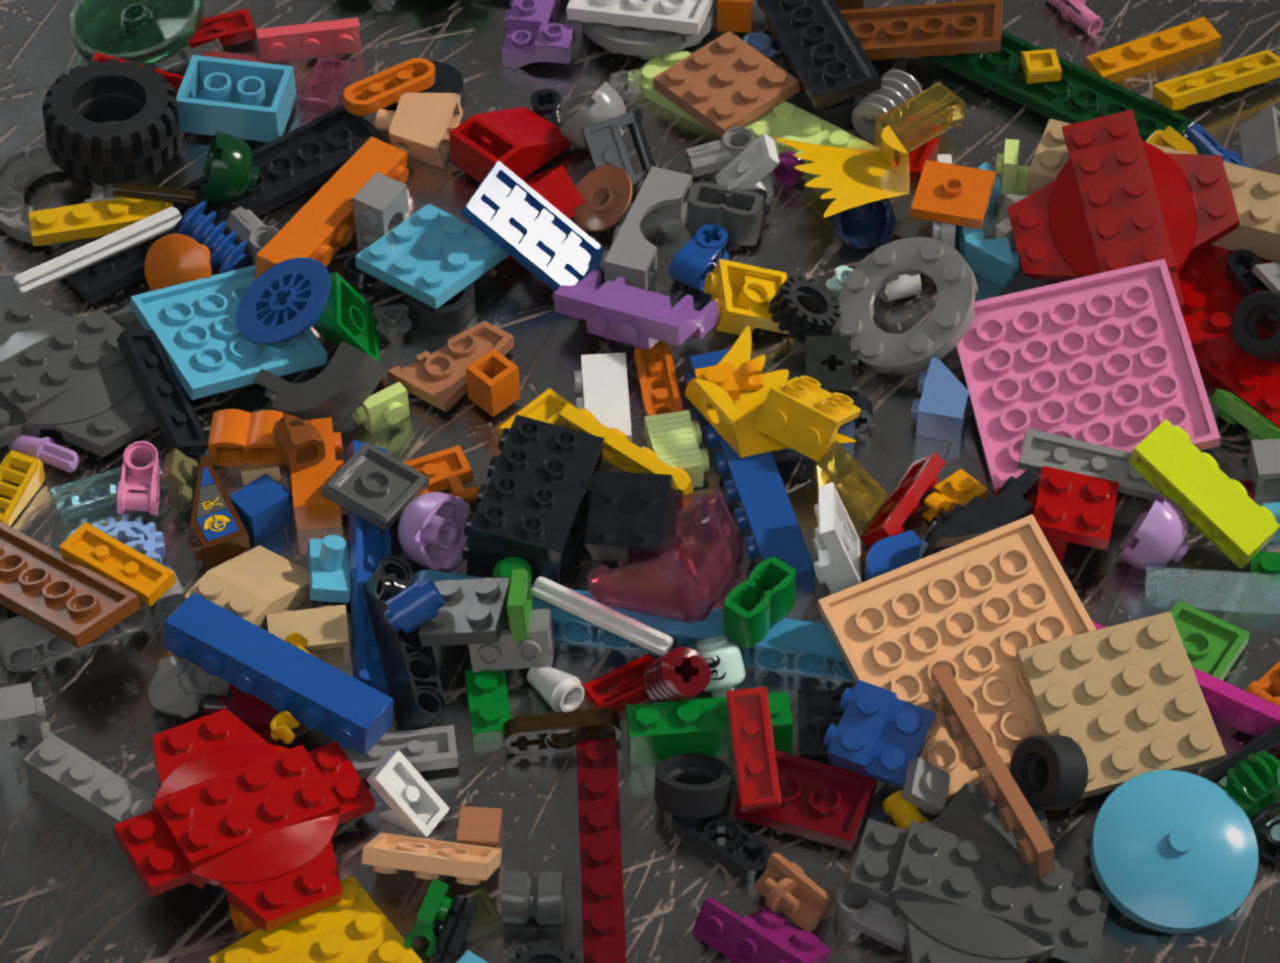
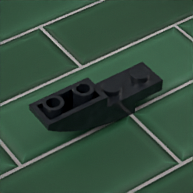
M1027 469L1017 479L1011 476L1003 484L997 497L991 494L983 501L978 496H975L965 506L958 503L947 516L944 525L937 522L928 532L925 541L929 544L921 558L1027 517L1033 506L1028 502V499L1040 477L1030 469Z

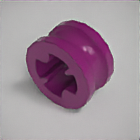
M792 151L781 152L778 156L780 163L771 172L772 176L785 186L795 185L805 173L794 169L795 166L803 165L805 162L803 159L793 156L796 153Z

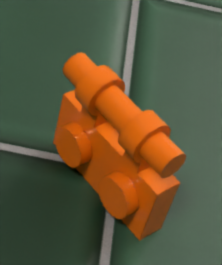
M460 445L403 462L430 477L428 487L421 495L449 489L450 493L448 494L461 497L468 505L476 501L480 488L479 485L468 488L463 486V484L473 481V471Z

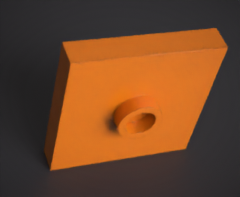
M926 160L912 202L910 217L981 230L996 181V172Z

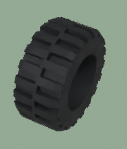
M108 59V62L101 63L98 60L91 61L87 66L81 67L78 65L72 68L68 75L63 73L45 94L46 98L43 101L42 111L47 150L53 162L69 176L75 174V178L87 183L90 180L94 181L96 185L106 186V183H125V181L130 180L138 182L144 180L145 175L149 173L154 175L160 171L162 164L166 166L178 149L180 127L175 90L160 73L156 74V71L147 65L141 67L136 61L127 60V62H119L118 59ZM107 121H121L116 123H102Z

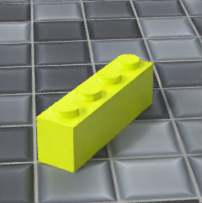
M1167 419L1134 448L1127 462L1158 492L1167 496L1181 507L1187 520L1239 569H1242L1273 539L1280 527L1269 509L1255 503L1247 495L1246 489L1239 481L1230 479L1219 469L1218 463L1210 454L1201 452L1191 442L1189 435L1181 427L1173 426Z

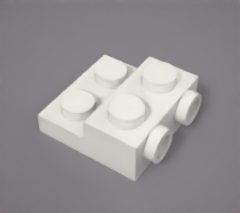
M833 482L818 487L819 503L814 504L818 527L815 528L816 537L813 539L818 556V561L814 562L815 573L820 584H827L831 595L862 583L860 538Z

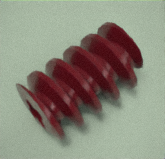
M677 647L648 664L643 673L642 683L647 696L655 703L688 700L705 690L710 682L712 672L702 655L696 650L688 647Z

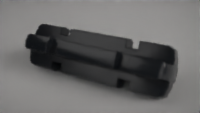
M461 895L454 897L449 909L452 914L451 916H446L434 947L438 949L437 953H432L428 963H454L452 962L453 957H458L470 927L467 921L473 919L477 909V904L474 900Z

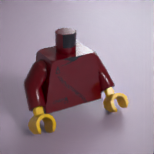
M293 632L284 639V641L309 653L304 648L308 645V641L299 633ZM230 683L227 695H205L203 703L204 716L228 709L269 744L291 749L295 738L294 728L299 726V722L288 711H276L269 704L251 694L241 692Z

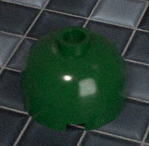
M216 131V137L212 138L203 170L207 184H201L199 198L201 201L226 205L241 199L248 187L255 188L260 168L253 166L254 155L249 145L241 138Z

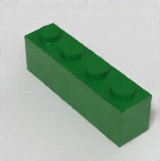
M788 692L767 693L775 750L792 754L793 722ZM726 697L626 705L627 739L631 767L658 765L664 759L682 754H703L718 759L734 758Z

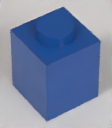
M266 473L229 496L248 536L255 543L292 520L290 506L292 497L289 490L282 483L277 484Z

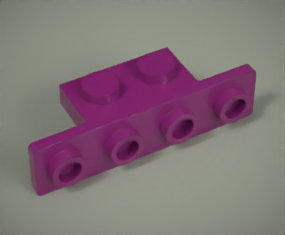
M712 898L703 901L692 930L695 937L736 963H827L832 949L819 942L816 935L797 928L786 921L785 917L778 911L773 912L766 907H762L742 918Z

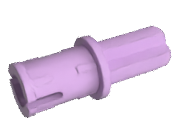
M26 433V435H21L15 441L8 444L9 450L37 458L42 462L43 466L48 464L69 473L75 472L81 461V457L75 451L55 444L54 440L50 437L39 438Z

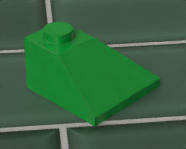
M337 271L331 273L330 291L324 310L312 327L322 337L338 347L342 341L369 354L380 362L379 333L376 331L378 320L373 316L375 309Z

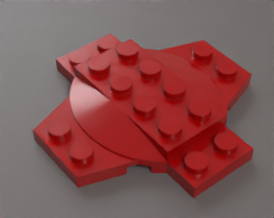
M1133 109L1062 126L1069 159L1059 171L1056 179L1007 208L1023 274L1037 280L1068 281L1072 280V278H1081L1165 258L1181 311L1185 310V302L1178 275L1184 269L1190 252L1197 248L1201 250L1240 227L1238 213L1222 156L1165 153L1159 148L1142 141Z
M228 709L217 711L152 735L151 746L158 786L160 787L153 800L152 810L113 825V836L150 898L187 883L203 889L206 883L217 885L227 892V900L265 932L341 902L342 889L331 840L333 837L335 838L339 824L374 811L376 800L337 741L308 752L303 745L289 749L269 744Z

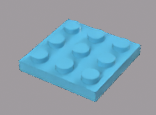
M428 203L357 254L355 262L356 268L437 309L509 256V254L477 227Z

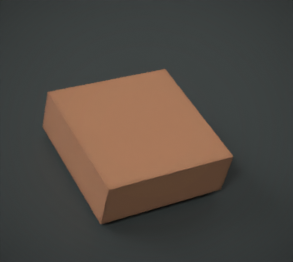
M461 806L456 843L498 848L503 819L502 808Z

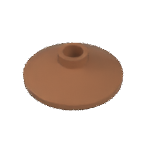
M603 165L590 171L576 188L584 202L573 209L576 213L573 218L581 228L589 232H601L614 226L624 216L632 199L633 190L629 175L620 167L614 165Z

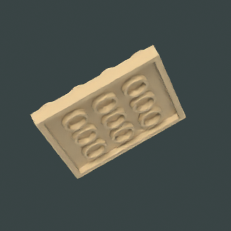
M1170 611L1017 650L1016 659L1044 735L1070 737L1080 745L1086 756L1089 773L1087 787L1082 798L1115 790L1125 781L1143 773L1158 770L1185 772L1218 763L1226 757V752Z

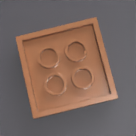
M727 31L653 77V88L723 139V135L728 129L739 126L745 127L800 91V81L735 34Z

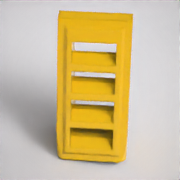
M10 450L0 465V508L5 510L4 514L0 513V521L8 526L13 524L46 480L43 464L39 459ZM11 483L18 484L19 487L11 485ZM4 495V496L10 497V498H12V500L3 498V497H1V496Z

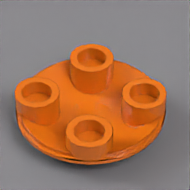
M169 234L159 238L152 244L145 258L144 271L150 289L154 291L201 278H211V253L205 245L199 244L193 238L183 234Z

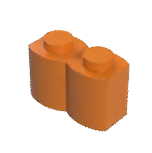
M224 409L213 412L208 443L211 463L227 468L279 462L280 467L285 466L277 451L272 429L277 420L282 419L288 414L271 409L253 413L238 409Z

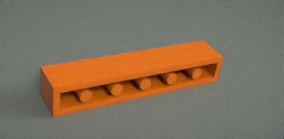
M371 136L256 254L255 280L274 265L293 258H313L320 261L325 267L328 266L333 255L341 246H347L352 235L356 232L352 198L376 172L405 184L409 175V169L407 168L408 153Z

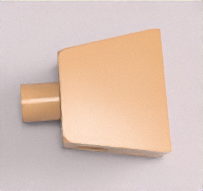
M404 93L400 97L396 111L385 109L377 111L375 127L377 130L389 131L388 135L392 146L407 152L408 157L445 168L450 153L449 132L460 124L463 111L456 93Z

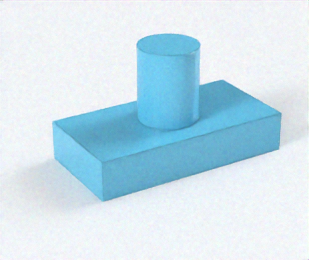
M328 535L324 539L309 538L307 561L310 600L349 603L351 581L348 542L338 535Z

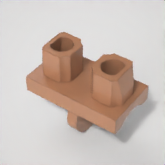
M778 852L770 854L764 873L753 887L767 899L766 906L771 911L783 912L799 927L808 932L815 931L821 917L828 913L835 899V895L827 888L819 887L805 875L804 870L795 862L790 863Z

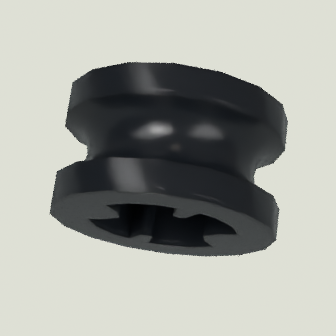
M541 89L531 95V111L548 122L555 121L560 117L561 96L558 92L551 89Z

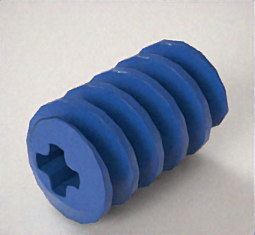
M205 201L188 210L174 227V231H178L177 234L189 236L209 249L211 253V271L219 270L218 274L241 269L251 257V253L247 255L243 253L248 245L245 240L237 245L233 243L238 234L235 230L227 235L223 234L227 226L226 221L217 225L213 224L217 216L215 211L207 215L203 214L207 206Z

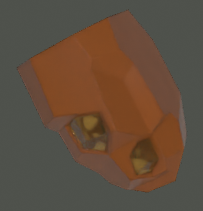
M285 415L276 421L272 429L274 441L279 455L288 468L301 471L317 465L326 457L324 441L315 425H312L309 420H302L293 415Z

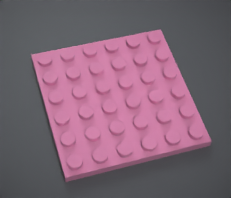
M1165 258L974 302L973 309L976 312L974 319L965 336L956 345L966 387L969 391V398L994 494L997 487L1001 488L1011 476L1017 479L1026 471L1017 468L1027 428L1133 452L1134 448L1167 419L1173 426L1181 427L1200 451L1221 446L1220 435Z

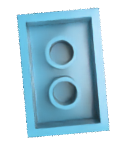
M193 55L176 95L180 132L216 136L215 132L219 131L241 139L270 142L282 136L297 98L293 66Z

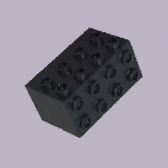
M516 415L511 428L503 429L499 442V450H501L499 457L493 455L487 473V478H490L487 485L481 484L477 494L476 506L478 509L476 513L470 512L466 520L464 535L469 537L465 542L462 559L467 560L466 575L493 578V570L498 562L508 557H519L527 561L531 567L532 581L530 584H534L539 576H543L562 585L585 525V513L590 508L595 471H601L605 438Z

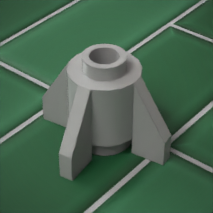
M173 656L159 661L148 688L149 700L156 709L164 714L182 718L198 713V707H203L205 695H225L215 686H209L208 676L203 668L184 658L177 660Z

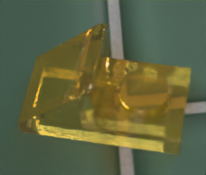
M838 441L832 443L814 466L818 503V487L833 482L844 506L861 524L871 520L889 496Z

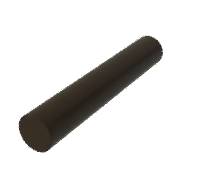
M115 182L113 185L114 197L196 205L198 201V191L118 182Z

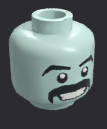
M727 636L711 637L696 643L697 648L695 650L702 655L712 672L710 682L704 691L711 692L712 698L725 697L726 691L735 690L734 686L739 685L745 679L746 674L740 647L734 642H729Z

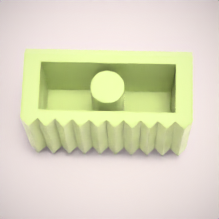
M689 410L644 416V437L647 448L651 449L659 457V460L667 465L683 469L692 479L693 489L696 486L701 488L704 485V472L710 471L707 450L699 448V444L702 443L699 422L691 421Z

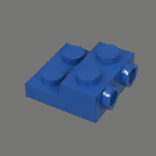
M858 679L855 688L847 687L842 695L839 710L844 713L839 725L832 723L826 732L823 746L828 748L829 762L903 790L908 762L918 757L920 758L935 723L936 713L897 699L895 692Z

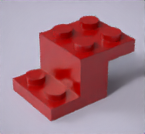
M1047 466L1042 467L1035 495H1030L1028 502L1033 506L1027 516L1033 514L1060 565H1062L1068 542L1107 550L1111 536L1119 482ZM997 487L995 497L998 496V492L1001 488Z

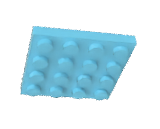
M256 265L213 275L211 278H201L130 297L131 310L145 330L155 331L179 382L191 400L256 383L254 380L261 368L280 377L327 363L328 353L311 329H308L305 333L294 339L273 343L252 342L241 334L237 326V310L243 295L255 281Z

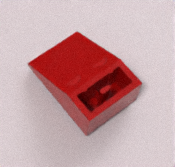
M527 107L474 114L449 132L451 163L480 183L498 160L523 180L572 145V143L559 132V128Z

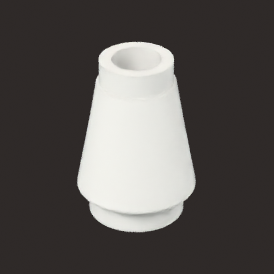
M550 666L529 669L527 681L532 684L554 711L569 712L579 707L585 694L584 687L581 685L579 678Z

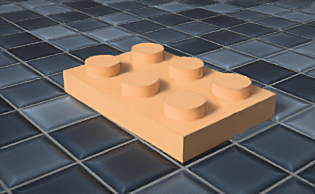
M380 832L363 847L361 864L372 865L373 871L383 874H396L398 869L415 871L414 876L421 879H439L440 875L456 877L455 881L460 884L479 885L481 880L486 881L501 865L502 849Z

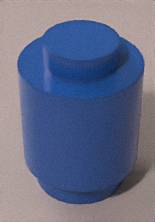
M429 578L423 582L417 580L386 601L388 610L384 612V615L396 632L402 629L408 635L440 614L439 609L445 606L446 602Z

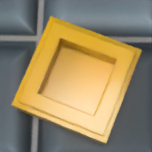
M1055 49L1021 52L1020 61L1027 84L1061 81L1062 71Z

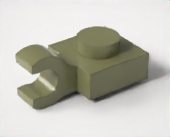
M174 448L165 455L160 479L169 487L164 499V505L175 513L179 512L183 500L189 504L193 502L199 470L197 462L187 457L177 448Z

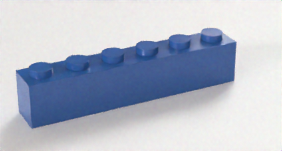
M194 592L165 620V648L173 655L184 658L203 668L208 674L236 686L241 692L253 695L269 704L276 711H288L295 719L301 721L309 729L325 734L345 748H350L365 756L392 726L393 698Z

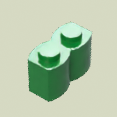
M774 556L760 562L751 572L749 580L734 587L724 601V636H727L745 649L761 642L768 634L770 625L785 618L794 607L796 570Z

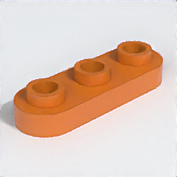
M412 58L355 82L344 90V108L356 116H366L398 102L404 93L424 91L435 83V66L427 59Z
M658 341L650 350L636 347L634 350V366L645 416L683 411L682 399L669 346L662 341Z

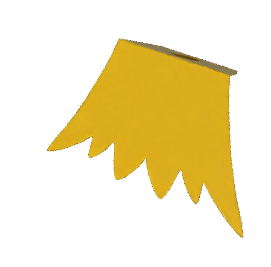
M889 125L881 132L883 141L880 151L831 147L774 137L775 140L789 147L807 153L793 154V156L814 162L794 167V169L805 173L820 175L805 184L806 187L832 189L820 197V199H835L826 209L823 218L863 204L909 194V154ZM894 150L899 151L900 154L899 165L897 167L895 166L893 158Z
M747 325L735 344L717 365L732 363L733 370H736L741 364L750 360L752 337L749 325ZM763 354L752 360H759L763 369L766 356ZM783 369L760 374L763 387L758 390L739 391L740 400L733 401L729 394L720 386L710 381L696 378L690 380L684 395L741 459L756 454L788 449L790 447L754 428L770 389L786 382L789 377V370ZM837 433L832 444L853 443L856 440Z

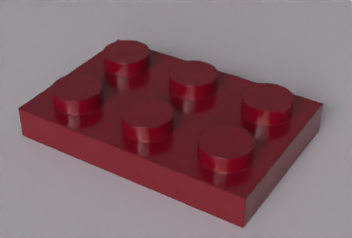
M775 750L782 808L741 813L738 797L734 806V818L852 851L875 794L877 780L850 770Z

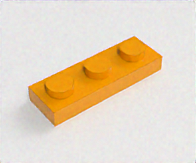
M87 522L83 523L59 546L62 555L138 595L139 601L149 607L176 583L175 574L172 570Z

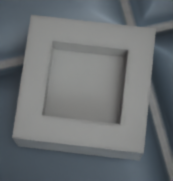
M918 757L908 762L901 798L932 815H936L942 812L945 807L951 775Z

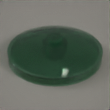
M79 0L69 18V32L77 52L89 62H91L95 52L123 60L136 61L141 65H147L173 54L196 34L202 23L204 6L202 0Z

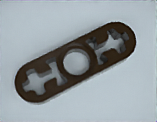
M600 708L514 717L503 725L504 746L510 753L523 755L576 749V740L617 738L618 741L621 738L619 715L614 710ZM558 730H571L566 733H553Z

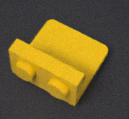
M802 375L770 389L754 429L821 463L826 460L839 427L858 418L861 409L853 405L854 401L849 396L838 392L832 394L820 388L821 383L816 379Z

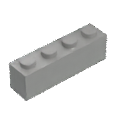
M52 733L23 759L30 789L117 845L119 844L113 836V825L152 810L154 797Z

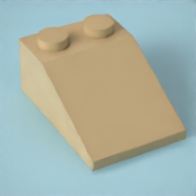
M259 545L208 570L184 595V601L194 592L268 632L266 614L286 610L295 611L309 597L308 570Z

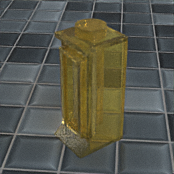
M938 82L877 117L875 145L881 149L883 141L881 132L888 125L908 153L950 128H964L966 102ZM894 150L893 158L897 162L900 160L899 151Z

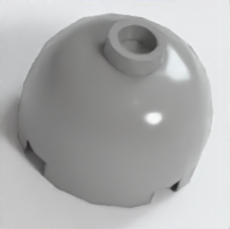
M605 81L559 132L575 146L587 150L581 129L626 114L624 101L617 91ZM619 128L621 135H623L625 132Z

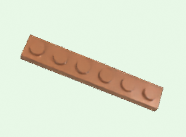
M946 664L931 669V687L927 689L930 703L935 711L941 710L943 713L945 726L950 738L953 741L958 740L960 742L963 758L970 771L976 770L978 773L980 786L988 802L994 801L998 807V817L1006 833L1012 832L1016 838V847L1021 860L1025 865L1031 864L1038 878L1053 873V844Z

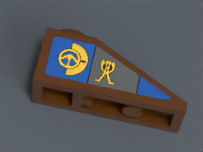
M208 456L200 458L191 516L193 538L188 540L189 549L194 561L201 560L206 571L250 550L248 533Z

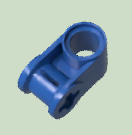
M718 224L701 226L687 244L674 255L669 266V277L693 289L704 292V281L708 272L714 270L719 259L729 261V253L725 249L728 241L726 229Z

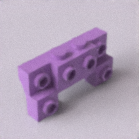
M510 0L511 10H505L503 28L508 30L502 48L503 67L521 68L535 62L569 64L570 45L575 44V25L557 23L562 0Z
M595 269L579 283L570 286L562 285L553 293L555 312L571 316L575 319L586 320L587 333L598 335L608 340H616L634 345L637 348L650 350L659 340L678 346L688 338L701 340L719 322L718 302L711 300L701 311L694 310L693 296L686 294L671 309L670 296L625 285V278L617 277L614 281L607 280L602 285L600 271Z

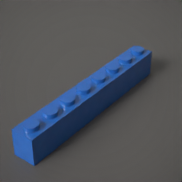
M730 349L690 356V372L684 374L686 387L690 380L695 378L694 369L717 365ZM694 406L697 420H704L705 423L703 431L706 445L708 448L713 447L715 451L713 453V461L718 476H724L723 490L727 503L734 504L733 518L737 531H743L745 534L743 545L747 559H753L757 566L767 558L776 557L796 570L795 598L814 594V565L772 452L756 454L741 459Z

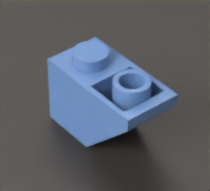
M931 358L928 372L921 371L919 377L918 393L922 394L921 399L914 398L911 409V420L917 421L916 437L960 444L967 419L969 391L938 358Z

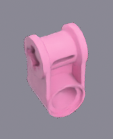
M136 441L130 444L124 451L121 480L118 483L117 490L118 515H124L126 511L149 512L151 516H158L161 473L157 449L149 442ZM139 464H148L145 467H136Z

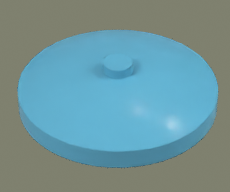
M1158 770L1143 773L1125 781L1103 803L1096 815L1090 834L1089 852L1091 866L1095 878L1106 897L1120 912L1131 920L1159 932L1191 934L1217 926L1228 919L1240 907L1256 879L1259 860L1258 845L1253 827L1247 815L1235 799L1213 782L1192 773L1177 770Z

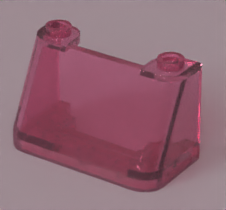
M719 486L679 496L672 550L662 552L660 557L639 563L629 562L627 566L610 569L605 565L595 567L587 577L588 589L592 598L597 599L600 604L684 623L705 620L741 565L744 556L740 535Z

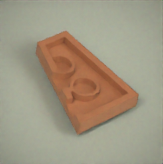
M483 321L448 339L447 346L431 354L425 351L415 356L416 362L402 369L398 365L388 370V381L393 384L400 382L407 389V392L447 412L468 392L466 366L492 348L505 356L514 347V336Z

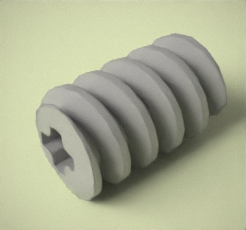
M901 70L885 72L880 79L882 89L869 92L853 110L851 118L853 126L864 139L871 142H882V130L889 125L893 131L902 118L907 115L908 110H911L915 102H918L921 98L922 89L919 82L907 72Z

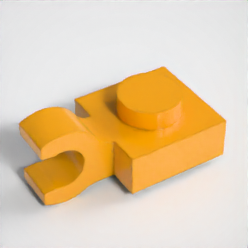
M759 360L746 361L736 370H733L732 363L694 369L696 379L710 381L720 386L729 394L733 401L740 400L739 391L758 390L763 387L760 375L762 374V368Z
M960 468L934 486V492L924 500V504L930 509L925 511L922 517L932 524V518L937 516L940 511L950 513L958 503L965 506L975 496L985 501L988 489Z

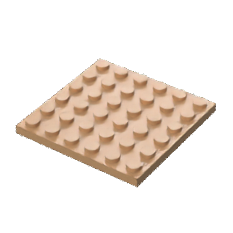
M1033 514L819 599L817 603V608L856 683L859 679L895 692L897 699L936 713L935 723L920 758L951 775L946 802L951 801L965 783L981 788L980 777L976 770L970 771L963 758L960 742L958 740L953 741L950 738L945 726L943 713L941 710L935 711L930 703L927 689L931 687V669L947 665L1010 771V762L1016 747L1025 738L1044 735L1016 659L1017 650L1097 630Z

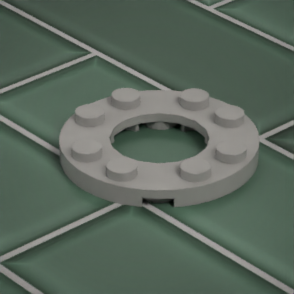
M716 0L698 35H682L678 32L662 30L649 31L645 28L635 30L627 26L616 27L612 24L582 22V27L586 35L597 45L605 48L608 53H620L638 56L641 59H652L657 55L676 52L699 44L701 39L711 31L715 24Z
M46 139L42 140L43 145L34 146L26 151L21 147L10 153L0 162V228L15 239L29 243L33 242L28 212L35 210L24 200L26 190L34 180L45 174L62 171L51 159L50 153L47 150ZM90 181L93 191L91 197L85 199L84 203L123 197L113 196L114 183H106V186L96 185L94 181ZM78 240L48 244L47 246L58 247L62 244H68L76 242Z
M909 237L879 246L853 269L840 290L837 299L840 305L838 310L841 311V316L836 323L838 335L851 336V351H858V362L874 371L890 374L891 370L909 369L910 372L925 368L929 366L931 358H938L940 360L952 351L968 331L976 313L973 309L975 293H978L975 275L969 264L955 248L938 239ZM904 274L909 276L924 274L933 279L937 286L938 299L934 311L923 324L912 331L901 334L886 333L876 326L873 321L875 311L873 304L875 298L880 296L879 292L886 283L892 279L897 280L898 276Z

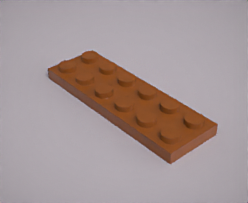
M976 0L840 10L869 60L884 61L896 58L954 56L956 54L969 53L987 54L1001 51L1002 0Z
M0 521L1 605L77 648L91 643L96 637L113 626L122 623L127 617L141 609L138 595Z

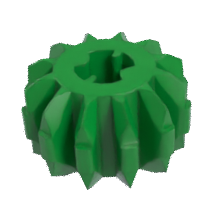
M1266 751L1249 754L1246 759L1238 760L1237 765L1228 769V774L1221 778L1219 782V787L1235 799L1249 819L1252 816L1254 817L1263 807L1280 801V761L1276 760Z

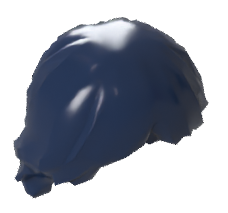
M887 198L830 216V222L834 234L844 244L856 250L882 246L889 241L896 225V218L892 209L893 205Z

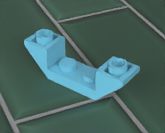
M983 163L977 168L992 171L990 163ZM996 177L986 214L994 213L995 198L1001 197L999 177ZM955 225L960 254L969 264L972 271L1005 288L1012 281L1013 273H1019L1017 251H1011L1009 238L984 239L983 229Z

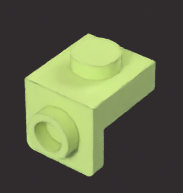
M1005 139L1004 153H997L996 174L1002 175L1001 194L1027 196L1028 170L1030 166H1018L1019 140Z
M397 382L369 396L363 404L350 413L351 417L358 425L362 423L371 435L397 424L410 416L407 389L400 382Z

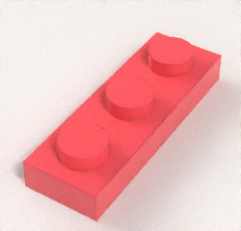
M358 17L257 29L262 63L362 52Z

